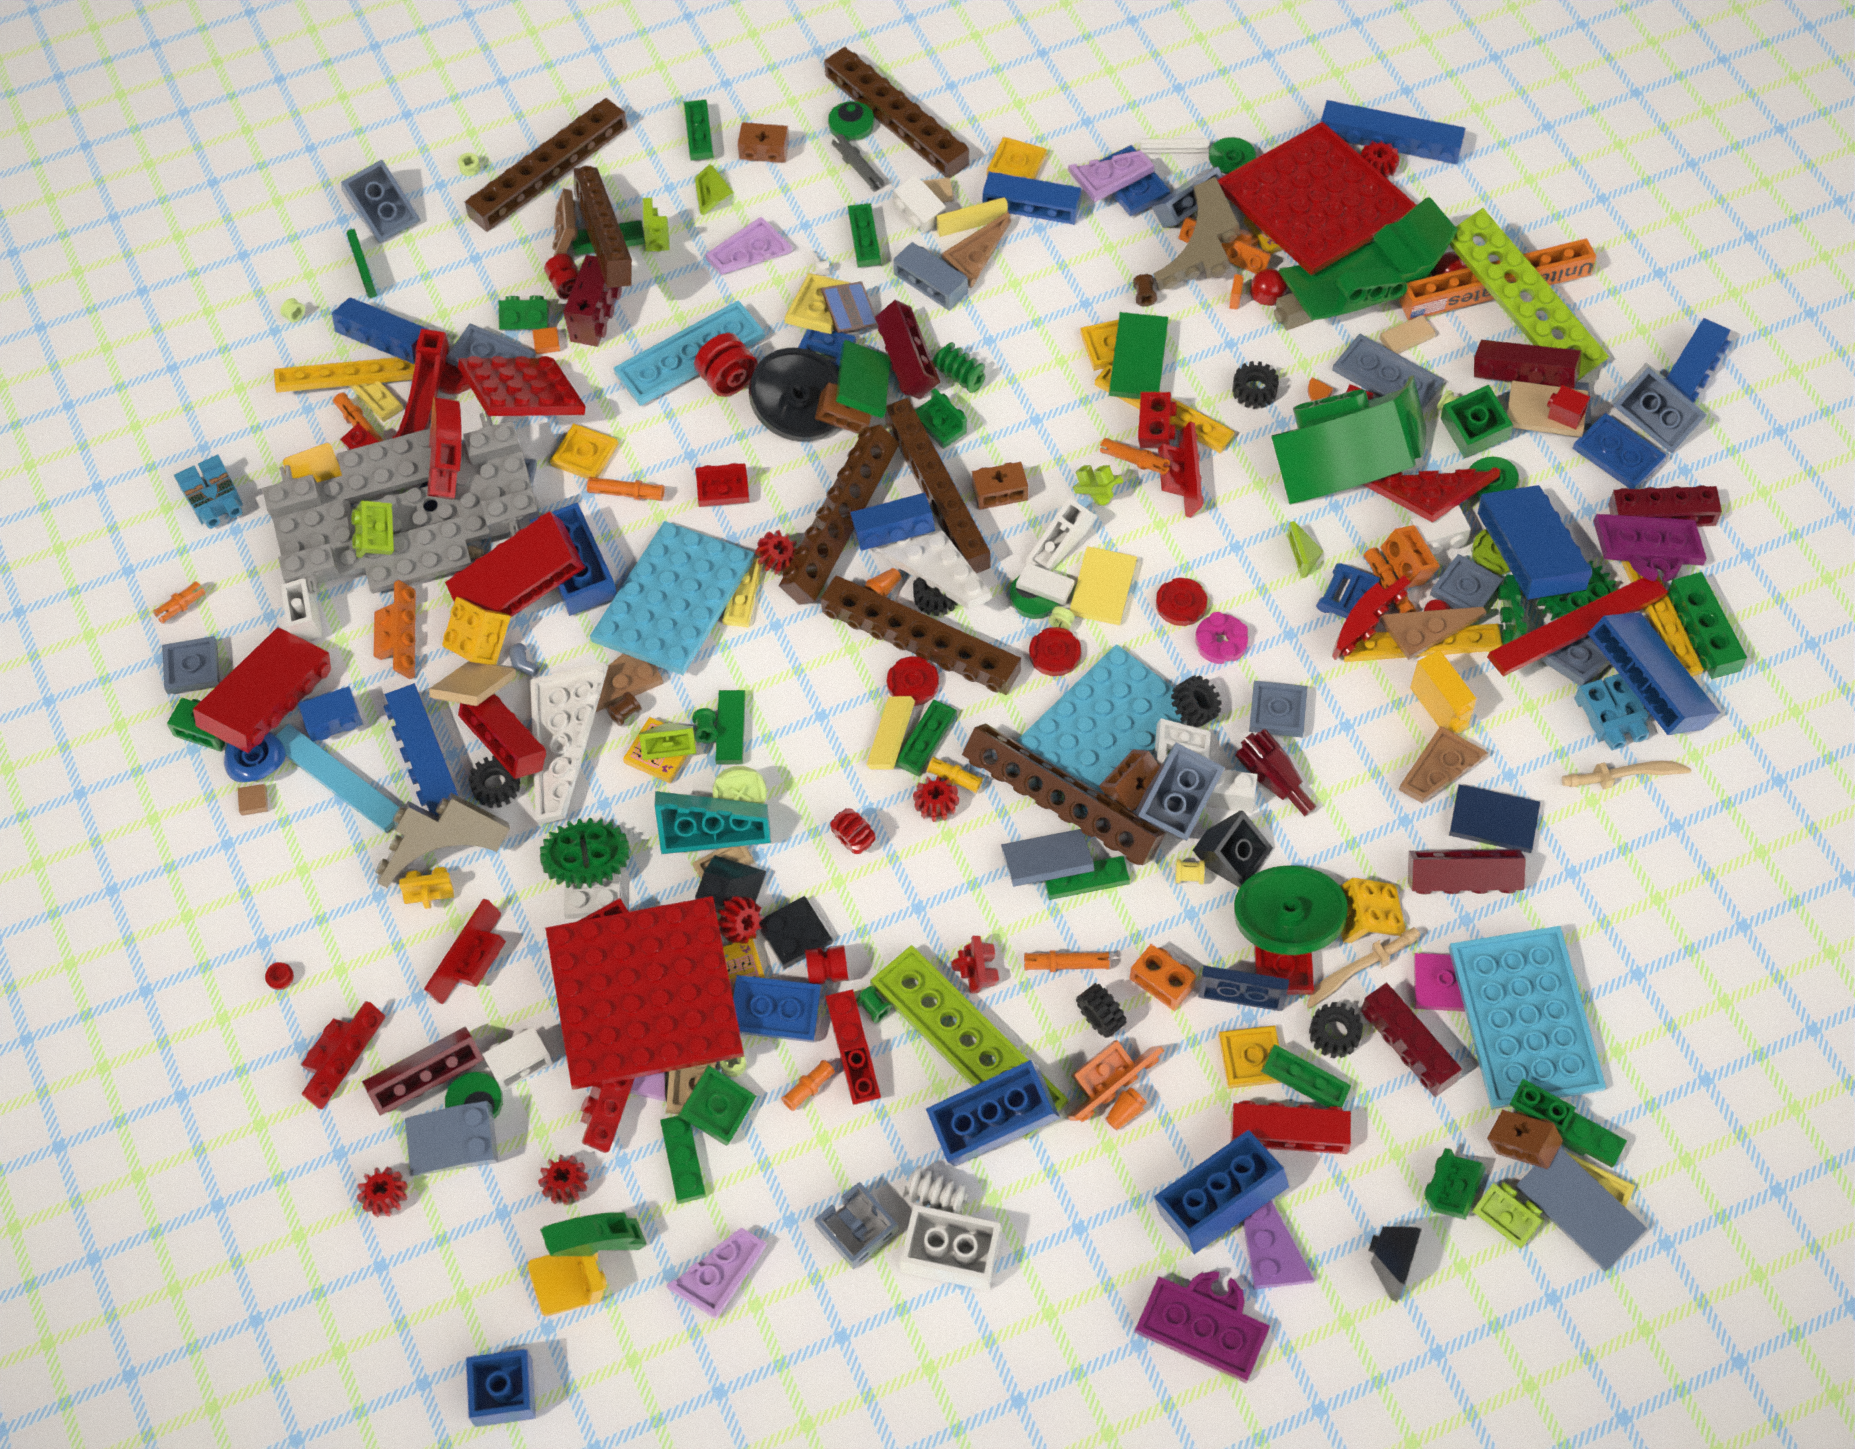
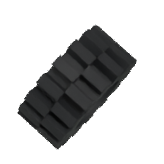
M1250 361L1249 366L1246 363L1242 364V367H1238L1234 374L1232 387L1234 398H1238L1240 405L1245 402L1244 407L1249 408L1250 404L1253 405V409H1257L1258 405L1261 408H1265L1266 403L1270 405L1273 399L1275 400L1278 390L1279 377L1278 374L1275 375L1276 370L1274 368L1270 370V365L1267 363L1265 366H1262L1261 361H1258V365H1254V361ZM1258 381L1264 384L1265 387L1252 389L1246 383Z
M921 577L914 580V602L916 606L918 605L921 612L925 609V614L930 615L931 611H933L934 616H939V612L942 611L943 615L948 614L947 609L952 612L955 609V605H958L957 602L948 598L946 593L937 597L929 595L927 589L930 586Z
M1196 675L1191 676L1176 685L1172 690L1174 693L1171 694V699L1175 700L1172 702V707H1177L1178 709L1174 711L1176 715L1181 714L1180 720L1182 722L1187 720L1188 726L1193 725L1196 728L1219 716L1218 713L1222 709L1219 707L1222 705V701L1217 700L1220 694L1219 692L1215 693L1213 690L1216 687L1214 684L1209 685L1210 680L1207 678L1203 680V676L1200 675L1197 677Z
M492 756L491 761L488 760V757L483 758V764L479 761L475 763L477 769L472 767L470 771L472 776L469 775V782L475 799L479 800L481 805L484 806L487 803L488 808H493L494 803H496L497 808H501V802L505 801L506 805L511 803L510 797L514 800L516 799V792H520V778L514 779L495 756ZM502 775L505 778V782L498 788L489 789L485 786V781L491 776Z
M1094 983L1076 997L1077 1006L1081 1009V1014L1087 1018L1085 1020L1091 1023L1092 1028L1097 1030L1098 1034L1103 1035L1104 1038H1109L1127 1023V1019L1123 1015L1125 1013L1119 1008V1003L1115 1002L1113 995H1109L1108 990L1102 988L1100 984Z
M1331 1002L1330 1007L1326 1003L1322 1005L1321 1010L1319 1008L1316 1010L1309 1028V1034H1311L1310 1041L1311 1043L1315 1042L1314 1048L1316 1050L1322 1049L1321 1054L1324 1056L1328 1052L1331 1053L1330 1058H1336L1337 1054L1340 1055V1058H1343L1347 1052L1349 1055L1352 1054L1359 1045L1363 1033V1022H1360L1361 1017L1359 1013L1354 1015L1355 1009L1353 1007H1350L1349 1010L1345 1009V1003H1341V1007H1337V1002ZM1332 1021L1340 1022L1346 1027L1347 1034L1341 1039L1331 1038L1327 1035L1325 1026Z

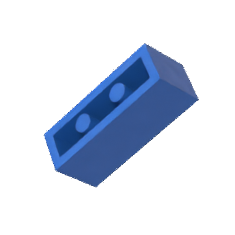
M925 492L850 512L861 551L936 531L932 511Z

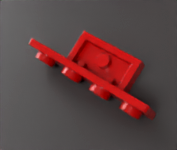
M1191 421L1178 433L1179 448L1167 444H1162L1158 448V456L1170 460V465L1163 464L1170 467L1165 475L1160 474L1161 491L1184 496L1185 516L1189 518L1200 510L1204 503L1201 490L1202 476L1199 469L1200 456L1197 449L1198 435L1195 423Z
M482 899L424 988L439 1004H444L458 982L477 988L506 943L501 935L490 933L501 917V912L488 899Z
M365 1001L350 1023L333 1018L324 1028L322 1035L308 1051L306 1058L301 1063L304 1069L315 1073L302 1091V1096L317 1109L322 1110L384 1021L385 1015L371 1002Z
M635 1078L592 1086L590 1095L585 1097L581 1105V1112L583 1114L580 1122L587 1124L582 1138L584 1145L603 1153L610 1151Z

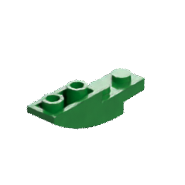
M1522 1079L1509 1103L1516 1111L1522 1112L1530 1118L1537 1120L1547 1119L1554 1123L1563 1140L1561 1145L1582 1157L1587 1154L1611 1168L1615 1166L1627 1142L1626 1139L1574 1112L1575 1106L1525 1079Z
M625 1212L586 1215L556 1222L540 1229L550 1256H593L599 1250H640L647 1245L637 1218H627Z

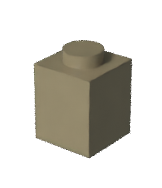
M1293 293L1277 298L1274 316L1279 324L1282 323L1286 331L1312 322Z

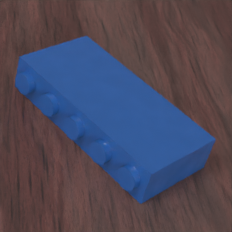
M1540 485L1481 494L1477 514L1527 600L1587 589L1589 578L1592 576L1591 565L1582 556L1580 547L1571 538L1569 529L1565 528L1560 520L1559 513L1554 510L1548 495L1543 492Z
M1640 612L1603 616L1587 633L1667 735L1704 730L1721 713Z

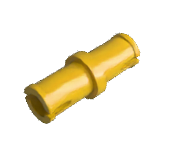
M935 756L932 757L927 768L928 773L936 776L939 775L945 780L949 778L952 786L957 784L973 791V793L978 792L983 781L982 777L963 770L962 766L958 764L953 766L937 759Z

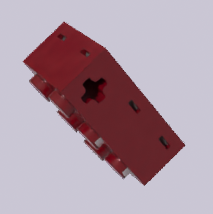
M585 256L563 313L570 342L598 347L601 338L606 336L607 323L609 319L613 318L614 305L616 300H620L622 287L607 288L596 256Z

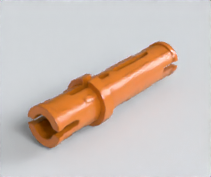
M342 392L334 397L333 403L343 413V418L347 423L352 424L353 427L359 423L379 442L385 441L363 416L362 409L354 405L347 394Z
M1104 438L1100 446L1106 447V449L1100 448L1101 453L1133 463L1139 469H1149L1165 475L1170 468L1163 465H1170L1169 459L1153 455L1147 449L1139 450L1110 438Z
M589 477L587 481L588 493L625 496L638 501L641 499L663 501L665 494L664 485L643 483L642 480L628 482Z
M1373 547L1364 553V559H1366L1374 572L1373 575L1380 578L1379 582L1384 590L1397 581L1393 574L1394 569L1390 564L1386 563L1377 547ZM1408 596L1399 604L1393 602L1399 613L1416 612V608Z
M1049 950V953L1026 952L1024 953V971L1049 970L1050 972H1056V970L1062 969L1109 970V952L1056 953L1055 950Z

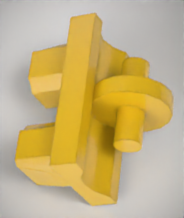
M445 867L434 868L432 875L422 876L421 872L417 870L408 871L405 878L399 879L404 904L423 902L425 909H431L432 900L454 898L450 874Z

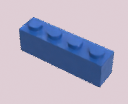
M988 172L982 192V203L1005 197L1009 214L1075 225L1081 205L1082 188L1003 173Z
M351 297L332 312L336 333L415 364V349L421 329L428 328Z
M1706 318L1702 319L1666 377L1667 380L1694 403L1700 394L1697 390L1699 388L1704 389L1710 378L1708 372L1716 370L1721 360L1718 357L1719 354L1725 355L1731 341L1727 340L1731 330Z

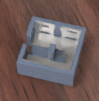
M860 1182L841 1196L842 1204L846 1208L838 1215L832 1204L814 1219L815 1227L853 1270L899 1232L898 1224Z

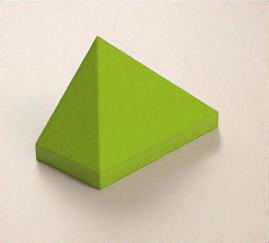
M710 164L695 177L699 210L702 215L708 213L734 193L717 170Z
M1295 521L1289 522L1287 537L1300 577L1306 578L1324 551Z
M664 723L639 733L643 760L696 754L692 726Z

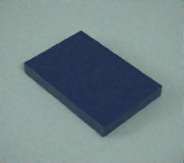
M1459 784L1449 836L1508 849H1520L1522 852L1531 853L1540 801Z
M1203 965L1198 997L1283 1011L1289 979Z

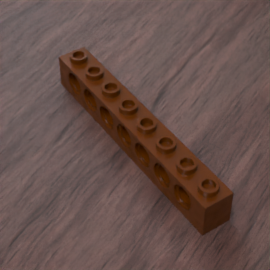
M844 46L824 60L825 77L854 101L866 104L872 110L875 119L944 177L952 178L969 165V148L964 142H960L948 129H944L939 125L934 117L927 115L917 103L909 100L901 90H897L892 86L887 78L880 76L871 65H867L855 52H851Z
M607 97L595 104L583 115L577 117L564 129H561L549 140L543 142L530 154L524 156L519 162L505 170L504 173L464 201L468 217L484 231H490L627 129L625 112Z
M588 165L574 168V196L607 288L632 286V259L597 167Z
M908 398L886 405V425L892 436L900 443L898 448L922 493L925 492L930 508L941 529L976 574L990 569V550Z
M881 424L865 427L859 433V439L849 451L845 465L838 471L834 485L826 493L827 498L816 511V518L806 530L804 540L795 550L792 562L782 574L783 578L778 586L799 605L816 601L854 530L850 512L866 508L900 445Z
M835 575L821 597L822 612L827 617L841 620L855 630L861 629L869 633L877 640L883 639L892 643L899 650H907L916 654L917 657L934 662L942 669L956 672L970 682L976 681L986 686L992 692H1000L1007 695L1021 672V657L840 576ZM921 635V636H924V637H922V638H916L915 636ZM968 656L970 658L962 659L961 657ZM985 667H993V669L988 670Z
M985 723L974 727L962 753V756L969 759L971 765L989 771L994 779L1006 782L1013 786L1015 792L1033 798L1038 806L1044 809H1051L1058 814L1061 820L1080 827L1081 832L1085 835L1100 839L1105 847L1126 855V859L1131 863L1143 866L1153 860L1166 834L1165 831L1137 816L1132 811ZM992 749L997 753V760L992 756ZM1014 763L1020 768L1019 774L1014 769ZM1037 776L1042 781V788L1036 782ZM1059 790L1064 793L1065 801L1060 799ZM1081 804L1087 807V815L1082 812ZM1104 818L1110 821V829L1105 826ZM1127 832H1130L1133 835V843H1131L1127 839Z

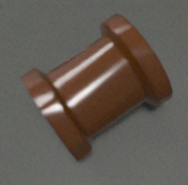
M1140 274L1133 279V287L1137 291L1136 303L1142 307L1151 306L1157 301V294L1153 290L1154 277L1150 274Z
M630 692L624 693V697L615 705L606 707L611 719L619 726H622L624 720L634 712L639 713L642 710L639 702Z

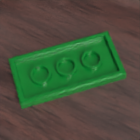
M1127 312L1119 313L1109 396L1140 399L1141 392H1160L1169 317Z
M844 340L841 347L836 402L883 418L887 405L890 356Z

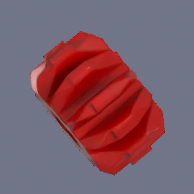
M1382 140L1378 144L1372 141L1369 145H1364L1360 154L1386 178L1394 176L1399 166L1398 149L1392 148L1391 143L1383 144Z
M780 529L776 530L774 534L769 531L764 535V538H760L757 542L758 547L755 550V555L760 557L758 564L766 565L765 572L772 568L775 575L779 574L780 571L784 572L792 562L797 540L790 541V533L782 536Z
M939 775L934 781L927 776L925 779L926 784L918 782L917 791L913 793L915 810L917 812L921 811L923 819L931 816L933 822L937 820V817H941L946 821L947 814L954 815L956 812L955 806L959 804L958 789L956 786H951L949 778L942 782Z
M845 808L842 812L836 814L830 822L831 831L835 834V837L847 850L854 854H861L864 850L866 851L876 840L871 826L859 813L851 808Z
M732 896L731 901H724V909L718 910V913L721 915V918L718 919V925L721 926L719 929L720 934L732 943L747 944L749 938L756 939V930L762 929L759 922L765 918L760 914L762 907L748 897Z
M560 1154L556 1163L554 1160L549 1159L548 1164L550 1168H541L540 1172L544 1177L538 1180L539 1186L543 1187V1196L545 1198L551 1196V1201L555 1205L561 1198L564 1205L567 1206L571 1197L579 1201L578 1191L587 1192V1186L584 1182L589 1180L588 1173L584 1172L586 1168L584 1163H577L576 1157L573 1155L566 1161L564 1155ZM564 1177L565 1179H568V1181L564 1183L560 1179Z
M387 1166L383 1173H381L379 1168L375 1167V1175L370 1176L364 1173V1178L367 1182L358 1184V1189L361 1193L357 1195V1199L360 1203H363L362 1208L364 1211H372L374 1217L378 1218L383 1211L387 1217H390L392 1208L401 1211L402 1207L399 1201L407 1200L408 1196L404 1191L408 1189L406 1181H402V1174L398 1171L393 1173L391 1167Z

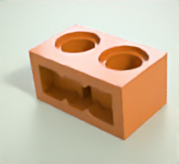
M1415 525L1396 528L1380 546L1398 578L1405 575L1410 580L1409 588L1425 585L1440 567Z
M1150 944L1132 965L1129 979L1175 1012L1195 988L1197 976L1188 965L1179 964L1172 959L1167 950ZM1150 964H1155L1159 966L1160 969L1153 971L1148 969L1146 966ZM1177 980L1180 981L1183 985L1180 987H1174L1169 982Z

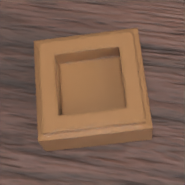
M265 784L238 788V804L241 816L268 812L267 787Z

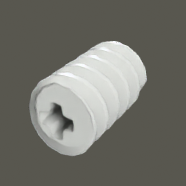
M918 1165L907 1181L903 1198L909 1193V1201L915 1203L920 1198V1206L926 1207L931 1202L930 1208L939 1210L941 1207L942 1211L962 1214L969 1193H964L965 1184L961 1183L957 1189H954V1179L951 1178L944 1185L942 1174L935 1180H932V1170L929 1169L923 1176L921 1175L922 1166Z

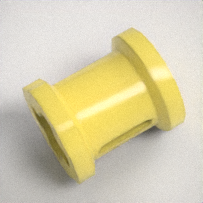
M1176 859L1175 883L1180 884L1181 881H1193L1203 885L1205 861L1200 860L1199 863L1182 862L1181 859Z

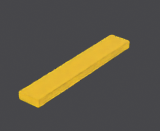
M394 357L274 369L275 390L278 393L361 385L365 383L373 384L378 381L384 383L412 380L415 364Z
M1107 364L1095 379L1094 384L1108 393L1112 373L1111 364ZM1117 397L1140 410V399ZM1177 401V415L1172 416V424H1175L1176 430L1181 431L1188 422H1194L1198 435L1197 441L1221 454L1233 439L1235 431ZM1157 406L1153 410L1158 412L1163 410L1164 407Z
M1621 561L1631 583L1642 578L1632 568L1629 561ZM1658 574L1656 579L1663 585ZM1668 595L1643 608L1653 629L1692 677L1701 675L1704 669Z
M1498 623L1469 625L1415 657L1428 656L1438 650H1441L1444 655L1492 651L1503 645ZM1376 632L1367 642L1361 640L1357 643V648L1349 656H1343L1344 662L1406 658L1388 632Z

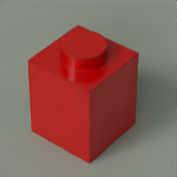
M1562 385L1558 393H1552L1547 403V407L1550 408L1548 418L1576 430L1587 411L1590 396Z

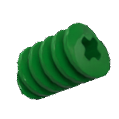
M949 342L934 356L932 360L934 367H937L940 372H944L947 377L952 378L955 383H959L961 387L967 388L968 392H976L986 378L984 374L985 365L983 363L977 365L978 360L976 358L970 359L968 352L963 354L961 347L955 349V343Z

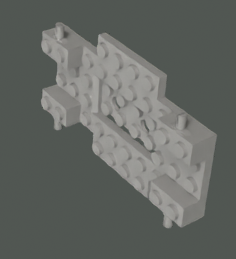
M482 412L479 416L483 428L463 434L465 443L461 444L460 471L457 473L456 492L453 500L427 496V486L420 489L411 488L408 492L394 496L386 495L382 499L373 501L392 503L394 551L391 555L365 553L362 558L356 557V549L352 547L355 525L351 523V515L353 509H356L357 506L351 507V504H355L357 500L428 482L431 448H429L430 429L337 453L342 476L321 482H316L313 474L301 478H293L291 467L285 465L284 469L281 466L279 469L283 481L275 485L263 487L262 490L267 511L272 517L281 554L278 559L284 582L289 583L299 579H306L309 594H315L314 590L317 594L320 592L318 586L320 583L366 571L370 591L374 594L394 588V582L397 580L410 584L465 569L472 564L467 543L511 532L513 536L516 534L515 530L519 531L530 525L529 520L540 515L513 421L493 425L491 416H488L485 412L486 421ZM429 500H435L438 503L437 509L432 512L424 510V504Z

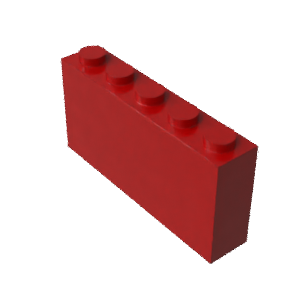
M549 511L539 516L537 520L527 527L517 531L515 535L505 542L498 544L484 556L477 558L474 563L462 571L455 573L445 584L454 603L456 597H460L484 610L502 612L513 617L585 567L563 521Z
M277 627L193 708L196 727L249 753L263 741L264 737L273 728L280 724L281 720L289 712L296 708L297 704L306 695L313 691L314 687L322 679L329 675L331 671L329 652Z

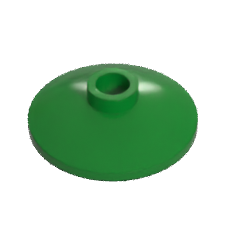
M1237 137L1222 138L1216 141L1209 150L1211 165L1219 167L1223 174H1229L1256 159L1254 147L1248 141Z
M1494 456L1484 457L1474 462L1469 469H1476V472L1490 471L1492 468L1500 469V477L1492 481L1495 483H1489L1476 492L1475 495L1481 497V494L1516 489L1519 481L1516 467L1510 461Z

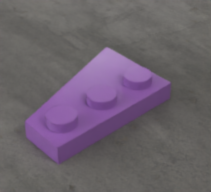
M1272 1200L1242 1220L1254 1290L1311 1284L1314 1282L1312 1274Z

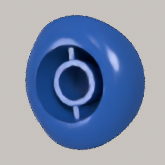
M270 732L249 753L228 743L224 754L226 773L236 782H252L263 779L278 769L284 762L286 756L284 745Z

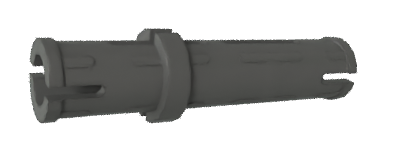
M843 134L837 135L835 138L840 143L833 139L832 146L842 155L843 161L850 164L871 187L872 191L880 190L881 188L876 183L883 186L884 180L864 160L857 147L852 146Z

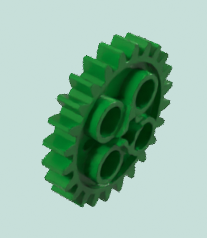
M1590 560L1588 563L1592 568V576L1589 578L1586 590L1540 597L1537 606H1545L1542 613H1551L1552 617L1550 620L1553 621L1618 590V588H1614L1616 580H1608L1610 572L1602 573L1603 566L1594 568L1592 567L1593 561Z
M579 818L575 825L568 821L566 828L557 826L558 833L549 832L550 839H543L544 846L540 847L541 854L539 856L543 872L548 873L550 880L556 878L557 885L565 881L566 888H569L573 883L577 885V889H580L583 884H587L590 889L593 882H597L602 886V879L606 878L612 881V873L620 875V867H627L626 860L630 859L629 842L626 839V834L621 833L620 827L613 829V822L604 825L603 819L593 823L592 818H589L587 823H583L581 818ZM581 838L586 840L589 868L584 867L580 844Z

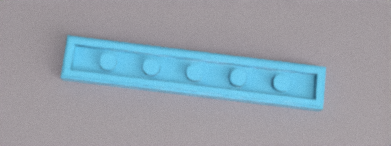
M289 723L276 735L283 743L286 757L383 832L387 833L394 826L395 821L392 819L399 808L396 804Z

